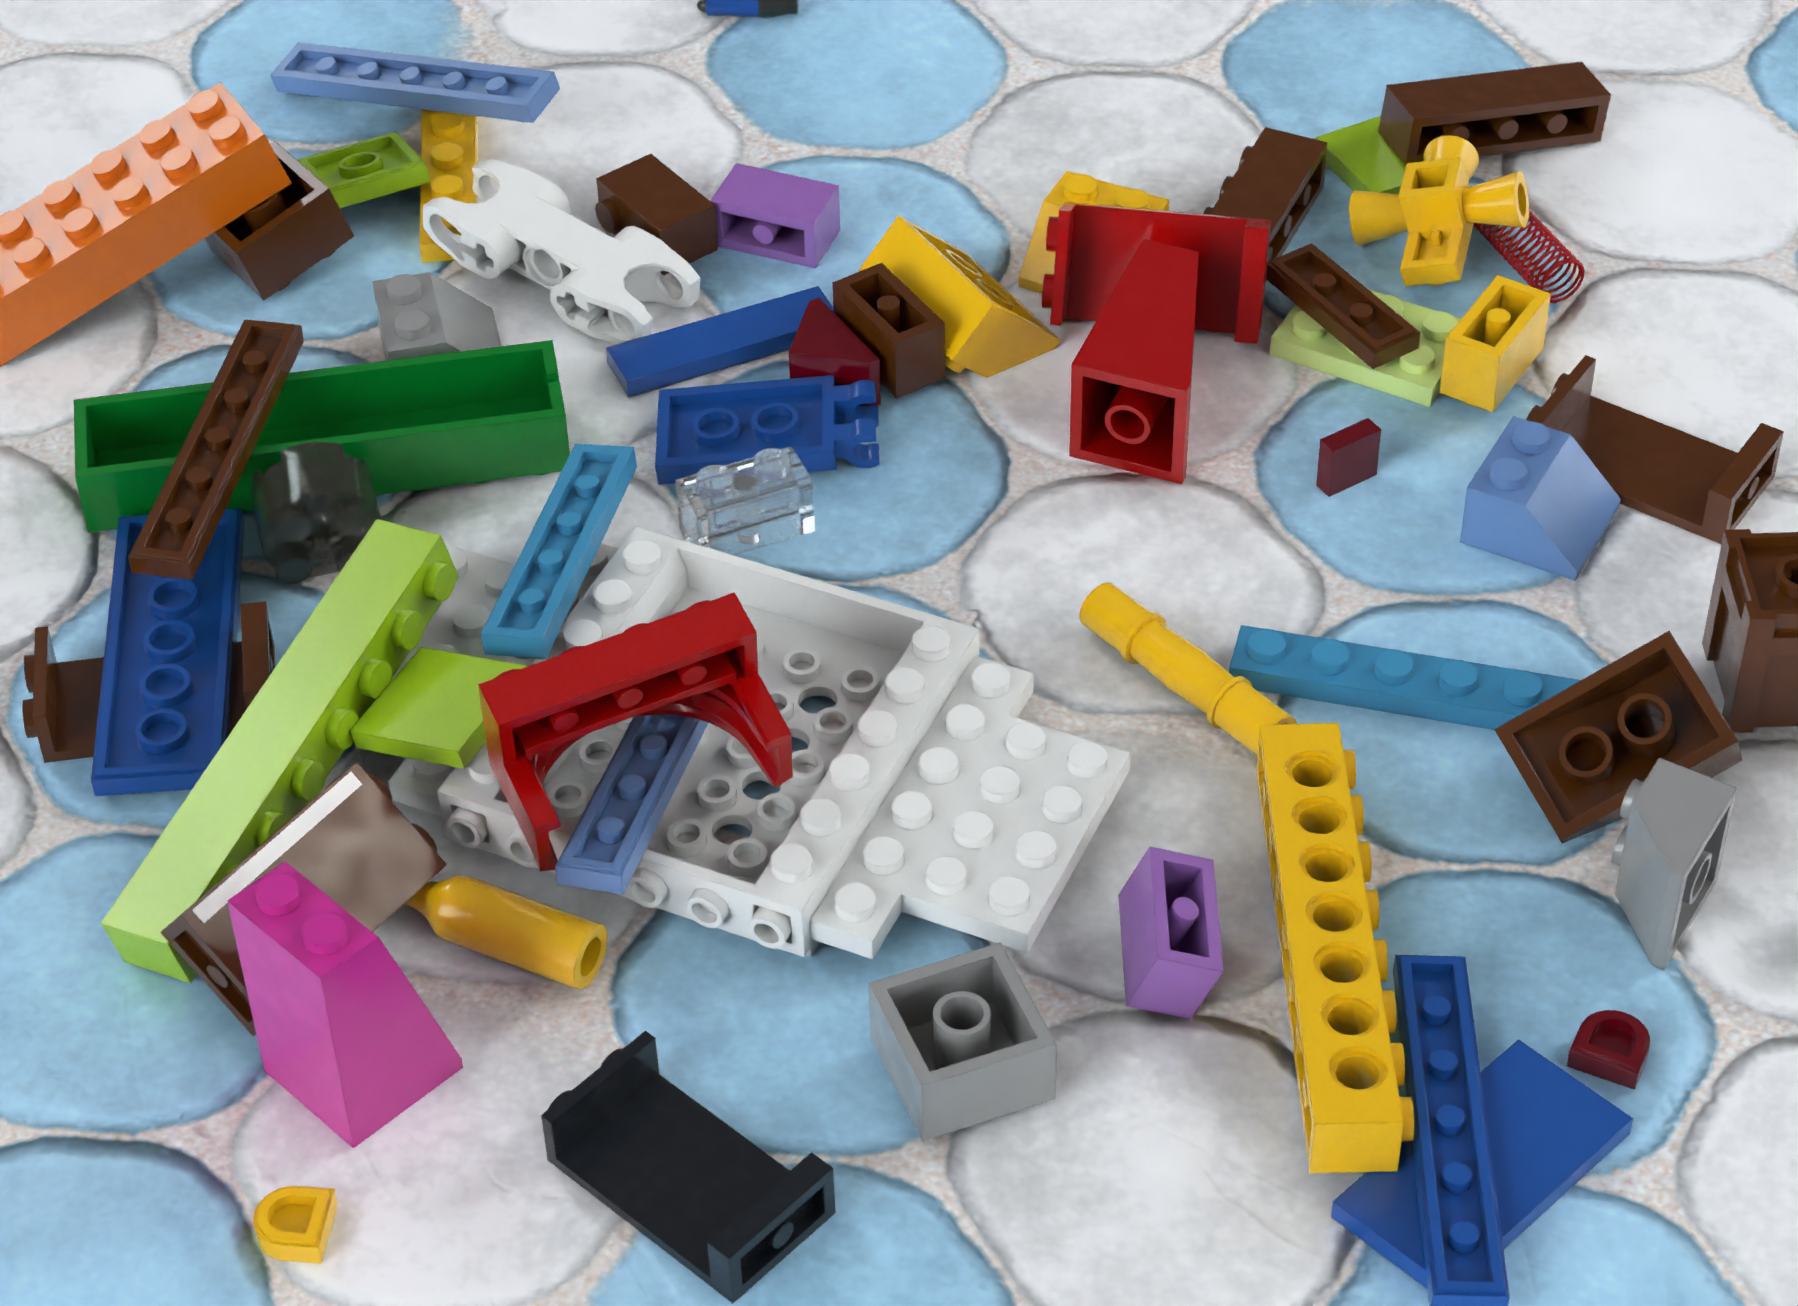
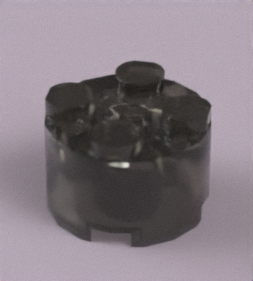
M308 442L287 447L280 451L282 461L269 467L264 474L259 469L255 472L249 494L265 560L274 568L276 578L287 584H297L310 577L336 572L340 573L375 520L382 519L368 464L363 458L359 462L356 458L345 455L342 445L337 443Z

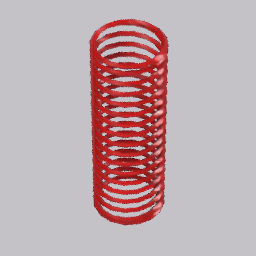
M1529 210L1530 218L1528 221H1530V224L1525 228L1521 227L1509 238L1508 236L1517 227H1512L1503 233L1508 226L1499 228L1500 225L1486 226L1487 224H1483L1482 226L1478 223L1473 224L1476 230L1484 236L1490 245L1508 261V264L1531 287L1548 293L1555 292L1572 279L1578 266L1579 271L1575 281L1563 292L1551 295L1550 303H1557L1569 298L1580 287L1585 273L1583 264L1571 254V251L1566 249V246L1542 224L1532 211ZM1528 228L1526 233L1519 240L1513 243L1516 237ZM1530 234H1532V236L1526 241L1525 244H1523L1522 246L1518 247L1519 244H1520L1527 236H1529ZM1537 238L1536 242L1528 250L1523 252V250L1528 246V244ZM1542 243L1540 248L1534 254L1527 257L1534 248H1536L1538 245ZM1546 249L1545 253L1539 259L1532 262L1539 253ZM1551 254L1542 265L1538 266L1545 257ZM1555 260V262L1547 270L1543 271L1544 268L1550 262ZM1568 263L1566 270L1558 279L1544 285L1545 281L1553 278L1563 268L1564 264ZM1574 263L1573 271L1565 282L1554 289L1543 290V288L1550 287L1559 282L1567 274L1571 264ZM1577 284V286H1576L1569 294H1567V295L1564 296L1563 298L1556 299V300L1553 299V298H1557V297H1560V296L1566 294L1567 292H1569V291Z

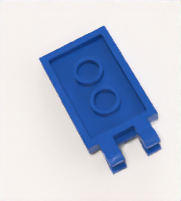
M834 375L659 390L655 455L658 485L837 470V458L845 459L859 468L878 466L880 464L879 444H860L862 442L876 441V427L879 426L878 405L860 406V404L876 403L875 382L860 380L850 385L835 386Z

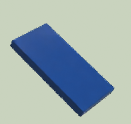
M1519 1039L1481 1072L1503 1249L1510 1245L1629 1136L1633 1122L1631 1116ZM1401 1141L1398 1172H1366L1333 1201L1331 1218L1428 1289L1411 1141Z

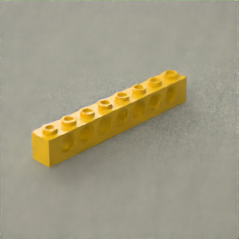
M1339 723L1260 725L1256 775L1309 1172H1398L1401 1141H1413L1414 1111L1411 1097H1399L1398 1086H1404L1405 1056L1402 1043H1391L1389 1033H1395L1396 1001L1394 991L1382 990L1381 981H1386L1388 974L1387 946L1385 939H1374L1373 931H1378L1379 898L1377 890H1366L1365 883L1371 880V849L1369 842H1358L1357 835L1363 834L1364 811L1362 796L1350 795V789H1355L1356 785L1354 750H1343Z

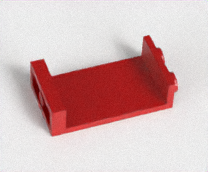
M1065 202L1059 209L1058 217L1050 216L1048 220L1046 251L1055 252L1054 274L1045 273L1042 308L1051 309L1050 325L1062 326L1066 318L1096 321L1139 245L1145 239L1199 252L1195 330L1234 333V342L1258 344L1262 325L1271 220Z

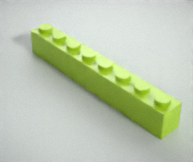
M380 519L375 520L102 920L101 925L125 962L192 983L197 973L160 932L321 793L327 776L345 749L354 743L350 730L389 685L410 650L419 644L424 629L441 603L447 600L453 592L459 575L441 535Z

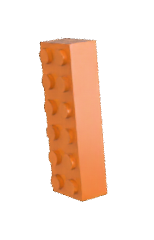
M221 82L209 90L198 92L191 97L188 103L164 118L148 123L138 134L114 149L100 153L91 163L64 180L50 184L43 193L19 208L0 215V367L292 184L265 134Z

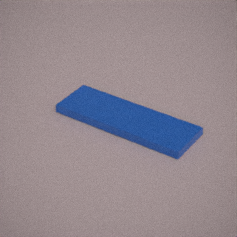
M225 509L193 580L132 573L128 556L148 515L121 516L118 518L91 783L95 796L192 790L231 733L244 539L242 509Z

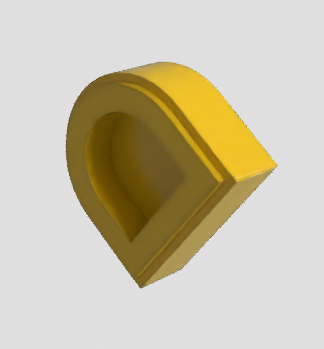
M287 1186L265 1196L257 1205L253 1216L254 1228L260 1248L267 1255L278 1260L322 1264L338 1205L335 1189Z

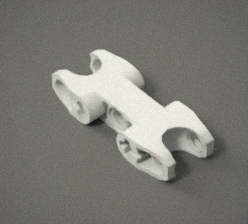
M482 160L472 168L474 175L472 190L478 196L481 203L467 204L448 197L433 198L422 207L423 229L438 246L452 256L461 266L487 279H495L509 267L551 290V304L559 317L570 326L590 337L617 345L651 335L653 317L647 312L641 302L654 301L679 309L690 307L699 299L700 276L685 259L673 251L661 239L635 226L625 227L614 237L570 215V202L562 189L532 170L499 160ZM490 177L497 180L499 190L492 185ZM441 217L453 225L461 235L451 232L444 225ZM661 271L673 274L679 280L682 289L670 282L661 274ZM622 316L631 321L634 331L625 326Z

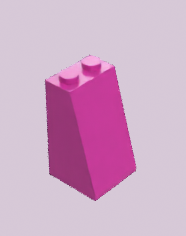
M286 861L227 900L264 1071L351 1147L355 1148L463 1068L462 1058L380 938Z

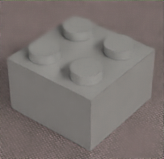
M1001 942L868 983L870 1039L922 1142L1056 1099L1057 1043Z

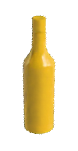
M453 876L439 882H428L404 904L423 914L435 934L447 942L578 990L586 988L593 981L601 967L607 948V929L603 924L470 876Z

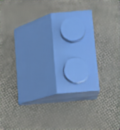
M1513 416L1467 486L1460 542L1576 581L1617 513L1621 498L1571 434L1546 427L1538 422Z

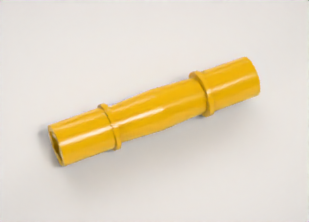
M1110 582L1100 584L1084 600L1079 613L1080 622L1118 650L1123 659L1128 663H1139L1168 689L1206 713L1209 724L1217 729H1223L1256 755H1258L1260 725L1297 724L1294 717L1253 688L1252 683L1243 676L1234 677L1202 649L1166 627L1164 617L1156 612H1150Z

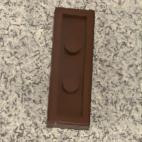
M1312 243L1267 262L1266 280L1372 369L1419 349L1421 332Z

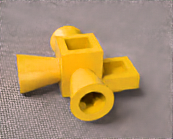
M1447 135L1435 138L1426 146L1423 162L1406 164L1399 194L1352 191L1349 201V219L1353 238L1358 246H1362L1408 231L1400 265V272L1405 286L1424 284L1435 286L1447 282L1460 281L1474 223L1522 228L1527 226L1529 219V197L1524 175L1521 171H1517L1470 187L1469 180L1479 164V155L1475 147L1469 141L1458 136Z

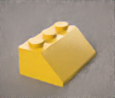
M899 215L858 270L862 271L883 263L945 323V366L958 374H961L964 368H967L988 378L1054 350L1061 341L969 254Z

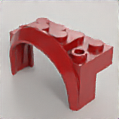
M735 592L712 601L697 602L676 614L651 623L633 625L623 633L586 646L569 648L559 656L522 669L505 671L492 680L478 684L489 763L540 871L556 870L555 866L558 859L549 839V832L562 827L543 787L544 780L555 761L564 751L585 735L598 729L637 716L667 714L691 717L718 726L735 737L748 750L773 787L780 786L793 777L791 732L758 674L757 632Z

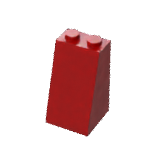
M1145 239L1142 240L1071 364L1070 457L1183 484L1187 470L1198 251Z

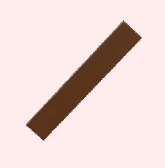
M247 319L243 321L128 556L132 573L193 580L304 343L301 325Z

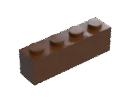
M1582 61L1386 85L1378 132L1405 166L1407 163L1423 162L1426 146L1435 138L1447 135L1458 136L1469 141L1477 150L1479 157L1601 141L1611 94Z
M1265 127L1253 147L1246 146L1243 150L1235 175L1225 178L1220 190L1219 200L1215 206H1208L1203 214L1271 220L1267 262L1281 257L1324 188L1328 142Z

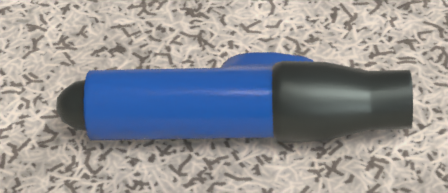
M699 0L697 8L701 12L706 13L707 16L777 17L785 14H798V0Z

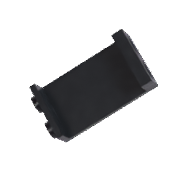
M647 1031L640 1034L626 1047L616 1049L610 1053L599 1069L573 1090L565 1091L557 1096L548 1110L541 1115L547 1160L731 1303L736 1302L836 1213L833 1167L811 1152L792 1170H788L659 1074L656 1038Z

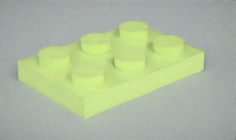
M1369 290L1421 332L1419 349L1375 369L1368 366L1296 304L1271 336V356L1431 407L1440 394L1446 337L1461 318L1447 312L1435 311L1401 300L1393 295H1385Z

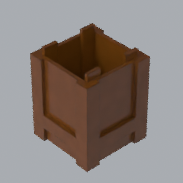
M1750 529L1724 530L1702 645L1707 661H1714L1725 701L1722 716L1733 733L1753 732V729L1757 727L1798 726V532L1751 533Z

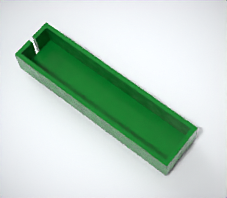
M553 340L289 373L226 509H242V514L257 510L305 506L319 502L366 498L374 495L412 490L422 491L436 487L484 483L490 480L545 475L562 471L570 451L566 414ZM213 382L74 400L75 479L88 532L117 530L118 518L121 516L149 515Z

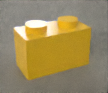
M1497 275L1446 337L1440 393L1461 400L1471 406L1494 412L1544 347L1551 293Z

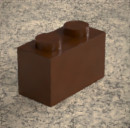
M646 155L596 178L598 203L595 206V211L600 225L606 232L616 235L627 226H635L661 239L688 263L718 250L715 205L654 155ZM661 271L662 275L670 273L667 271Z
M883 263L832 282L833 312L880 359V383L895 398L945 378V323Z

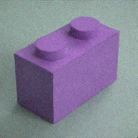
M736 163L710 200L715 205L718 247L816 268L840 232L839 185Z
M1149 846L1118 895L1126 1006L1191 1019L1224 972L1214 860Z

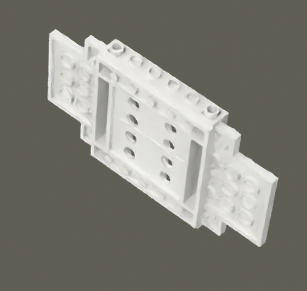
M637 526L633 528L619 548L601 543L547 659H520L511 656L485 655L481 632L515 565L445 544L459 577L455 582V587L450 597L441 603L424 629L419 644L410 650L392 678L393 680L420 647L531 666L559 656L569 648L598 642L623 633L633 625L651 623L684 611L697 602L712 601L735 592L757 632L758 674L788 726L791 737L805 741L808 744V748L792 753L793 777L779 786L780 790L778 793L766 795L760 800L753 799L743 792L748 784L759 780L770 784L771 782L748 750L735 737L718 726L708 723L624 894H613L634 900L645 907H655L694 920L708 928H718L754 940L767 948L781 949L802 957L806 955L811 957L819 943L822 942L873 959L901 912L988 941L1001 942L1004 946L1028 953L1130 771V752L1018 718L1033 693L1034 673L979 657V628ZM811 696H826L836 703L834 707L822 709L817 714L809 713L800 707L801 702ZM633 717L585 735L564 751L549 770L543 787L562 826L549 832V839L558 860ZM487 743L484 744L465 769L406 758L389 780L393 801L441 816L445 838L454 840L468 848H478L514 860L525 867L538 868L533 853L490 766ZM729 824L742 825L751 831V835L748 838L736 840L732 844L722 843L714 837L715 832L719 828ZM556 870L547 871V872L556 874Z

